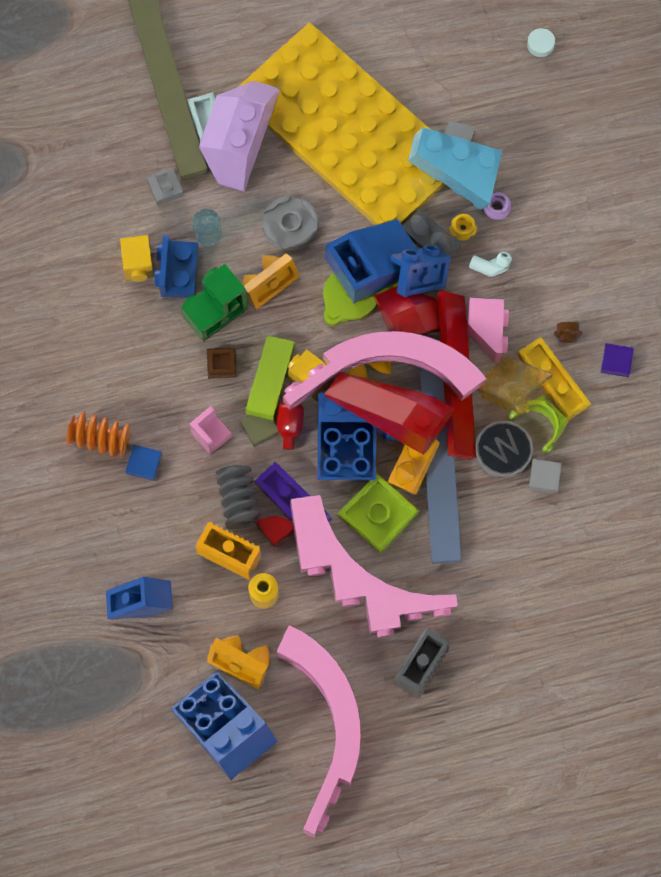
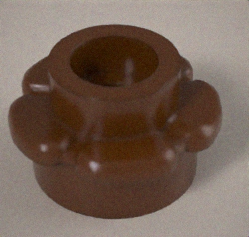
M560 322L557 324V331L554 332V335L560 338L562 343H574L582 335V331H580L579 323Z

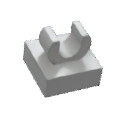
M173 168L157 172L155 175L147 178L157 206L183 197V191Z

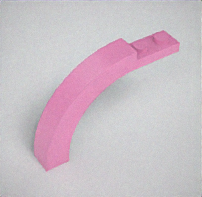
M377 332L351 338L324 352L323 359L327 365L324 367L323 364H319L308 373L310 377L304 382L296 381L284 390L286 394L283 396V402L291 410L335 379L340 372L344 373L357 366L378 361H396L421 367L442 379L451 387L461 401L484 385L487 378L465 356L440 341L407 332Z
M289 625L278 647L277 658L299 669L317 686L330 708L336 734L335 751L329 772L303 828L305 834L315 838L317 832L323 833L330 816L326 812L330 803L335 805L342 791V788L338 786L339 782L351 787L359 760L360 719L351 686L337 662L314 639Z

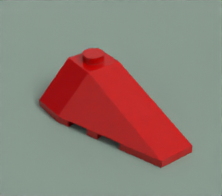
M341 372L325 393L326 398L422 455L429 449L455 410L429 394Z

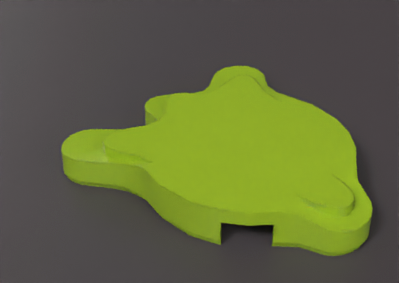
M332 273L323 288L325 323L329 326H337L341 323H347L348 320L360 319L362 321L368 318L377 307L373 296L397 286L398 282H394L354 304L336 275Z

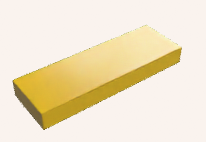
M542 337L518 351L517 356L558 411L568 421L591 406L590 401Z

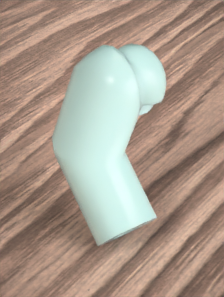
M500 252L496 258L487 261L474 255L469 268L489 277H494L509 270L512 257L507 252Z

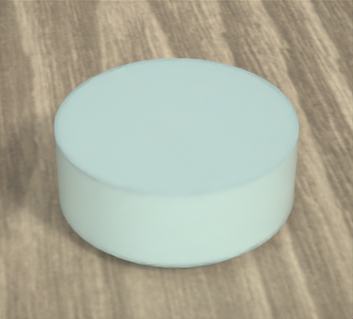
M543 28L532 31L527 42L529 52L536 57H546L552 53L555 45L554 35L549 30Z

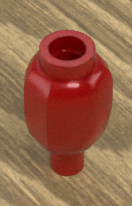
M283 402L277 409V429L283 437V449L294 450L295 438L300 436L303 430L304 407L298 404L289 410Z

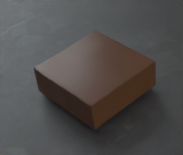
M235 347L207 349L208 379L237 377Z

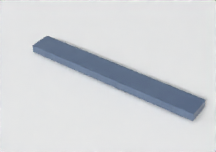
M419 367L420 392H433L438 400L445 403L443 380ZM445 424L436 437L440 444L426 472L432 564L461 563L454 457L448 456L447 429Z

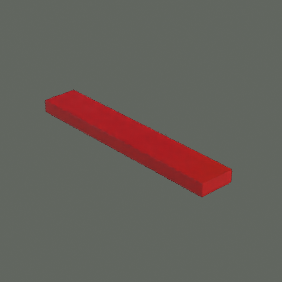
M442 291L437 294L440 342L455 349L470 361L465 296ZM443 381L445 404L455 409L446 423L448 456L467 460L477 458L472 393L461 401L451 387Z

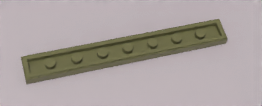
M128 0L180 178L184 180L207 174L206 163L199 148L200 143L157 0Z

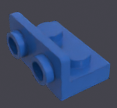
M163 235L162 244H157V261H161L160 270H155L154 281L155 287L160 289L161 297L188 298L195 294L198 242L170 241L169 235Z
M425 245L423 248L416 250L405 249L402 253L392 254L391 261L401 266L397 293L406 297L446 288L451 256L441 252L440 248L434 245Z

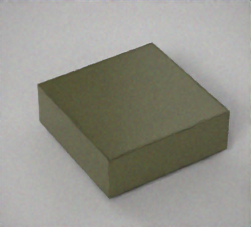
M252 415L240 420V424L253 447L279 435L273 420Z

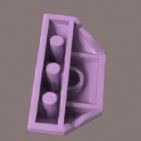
M252 81L216 96L199 148L219 185L245 192L280 91L279 88Z

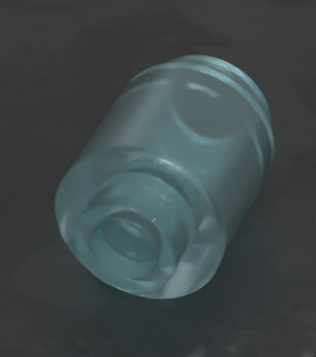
M211 209L200 210L194 215L192 224L196 240L200 244L207 246L217 243L222 236L219 215Z

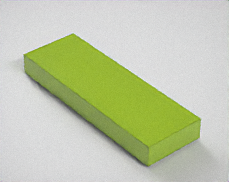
M267 335L245 409L246 414L274 420L288 365L295 347V341Z

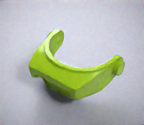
M543 395L514 408L509 413V419L513 421L520 414L529 411L539 412L548 417L553 425L554 435L543 447L542 451L550 453L554 449L553 444L563 433L568 419Z

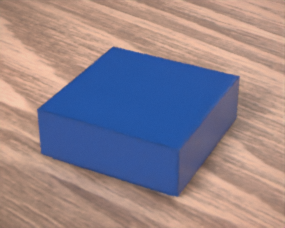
M133 445L126 474L154 481L162 452Z

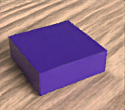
M606 343L600 373L629 378L634 348Z

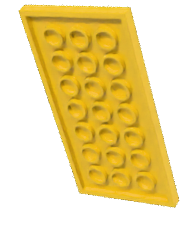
M310 22L239 85L242 86L255 81L280 89L267 128L374 225L396 219L403 225L446 185L440 180H435L408 161L414 135L423 127H428Z

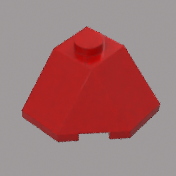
M398 285L373 296L389 332H407L424 336L440 329L438 301L436 298L423 293L404 297L397 293Z

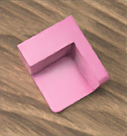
M212 406L207 408L189 424L193 437L210 455L232 437V433L216 417L215 409Z

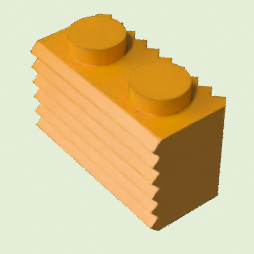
M212 522L207 523L196 543L198 555L248 580L261 560L259 545L255 546L254 543H249V540L244 541L243 537L234 536L233 532L229 533L228 529L223 530V527L218 528V525H213Z

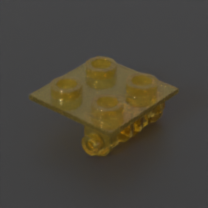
M507 356L484 375L487 378L486 382L477 391L483 400L494 402L505 409L510 407L511 410L518 414L527 413L531 407L527 397L551 378L552 373Z

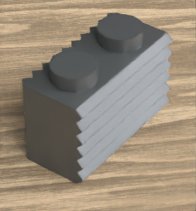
M425 628L396 674L394 685L415 698H421V693H424L427 684L430 683L446 653L449 652V641L432 630Z

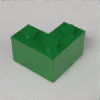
M225 263L219 268L214 267L204 275V279H202L204 291L198 295L193 294L184 301L183 306H181L183 318L203 342L248 310L246 288Z

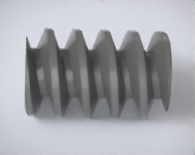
M232 465L216 471V474H218L216 478L217 484L221 486L218 489L219 495L223 497L221 505L225 508L223 515L227 518L225 525L228 529H243L253 526L256 523L253 518L261 515L260 510H251V507L258 504V499H249V496L256 493V489L247 488L246 486L254 482L253 477L244 476L252 471L251 466Z

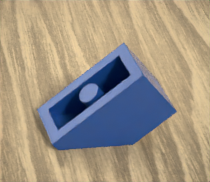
M141 577L107 590L108 620L149 617L172 610L171 581Z

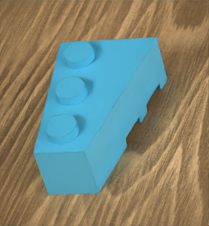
M423 127L414 135L408 161L435 180H440L458 196L462 195L477 209L482 210L491 202L502 151Z

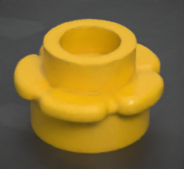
M459 214L454 217L449 228L451 235L458 237V240L461 241L469 240L477 232V225H475L474 219L468 214ZM461 226H465L466 229L462 230Z

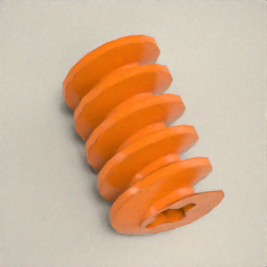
M82 411L78 418L75 415L72 417L67 430L66 443L72 445L76 441L78 448H83L87 444L89 451H94L98 447L100 454H105L109 450L111 457H116L120 453L121 459H123L130 440V424L126 423L123 429L120 430L118 420H115L112 426L109 427L107 417H104L101 423L98 424L96 414H93L90 420L87 421L86 411Z

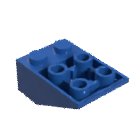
M396 219L349 232L326 244L325 260L355 304L399 280L401 266L391 261L392 254L402 253L405 249L416 250L417 248L399 220Z
M318 393L317 480H376V427L326 398L325 393Z
M218 671L171 708L230 780L278 742L264 720Z

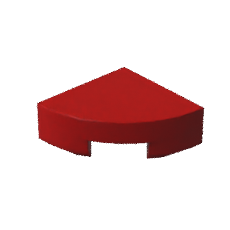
M270 516L256 522L257 527L273 547L295 532L294 524L282 517Z

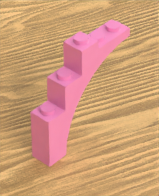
M320 495L291 499L290 505L301 573L307 572L308 576H318L325 574V569H330L335 603L342 602L343 607L360 605V600L364 599L370 634L377 633V638L394 636V630H399L401 627L400 617H404L405 622L421 620L422 614L434 613V617L452 615L451 610L458 607L456 594L432 596L412 593L388 585L369 574L348 555L336 539L326 518Z

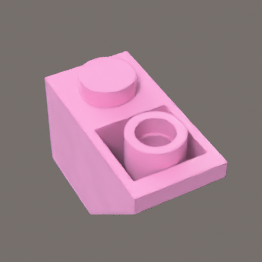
M470 298L468 307V336L494 363H500L502 353H507L508 336H503V327H508L509 310H504V300Z

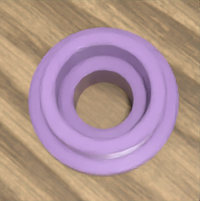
M492 193L491 202L483 208L484 212L491 219H504L511 211V201L503 193ZM495 204H499L502 207V209L495 210L492 208V206Z

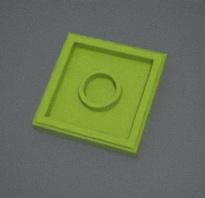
M376 473V480H369L337 513V516L375 551L381 554L418 516L420 510Z

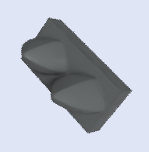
M421 209L403 225L412 242L420 249L425 245H434L439 247L441 252L452 257L461 248V244Z

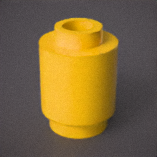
M260 573L250 580L248 590L251 602L261 609H267L275 605L279 598L276 579L270 574ZM261 588H268L265 592L259 591Z

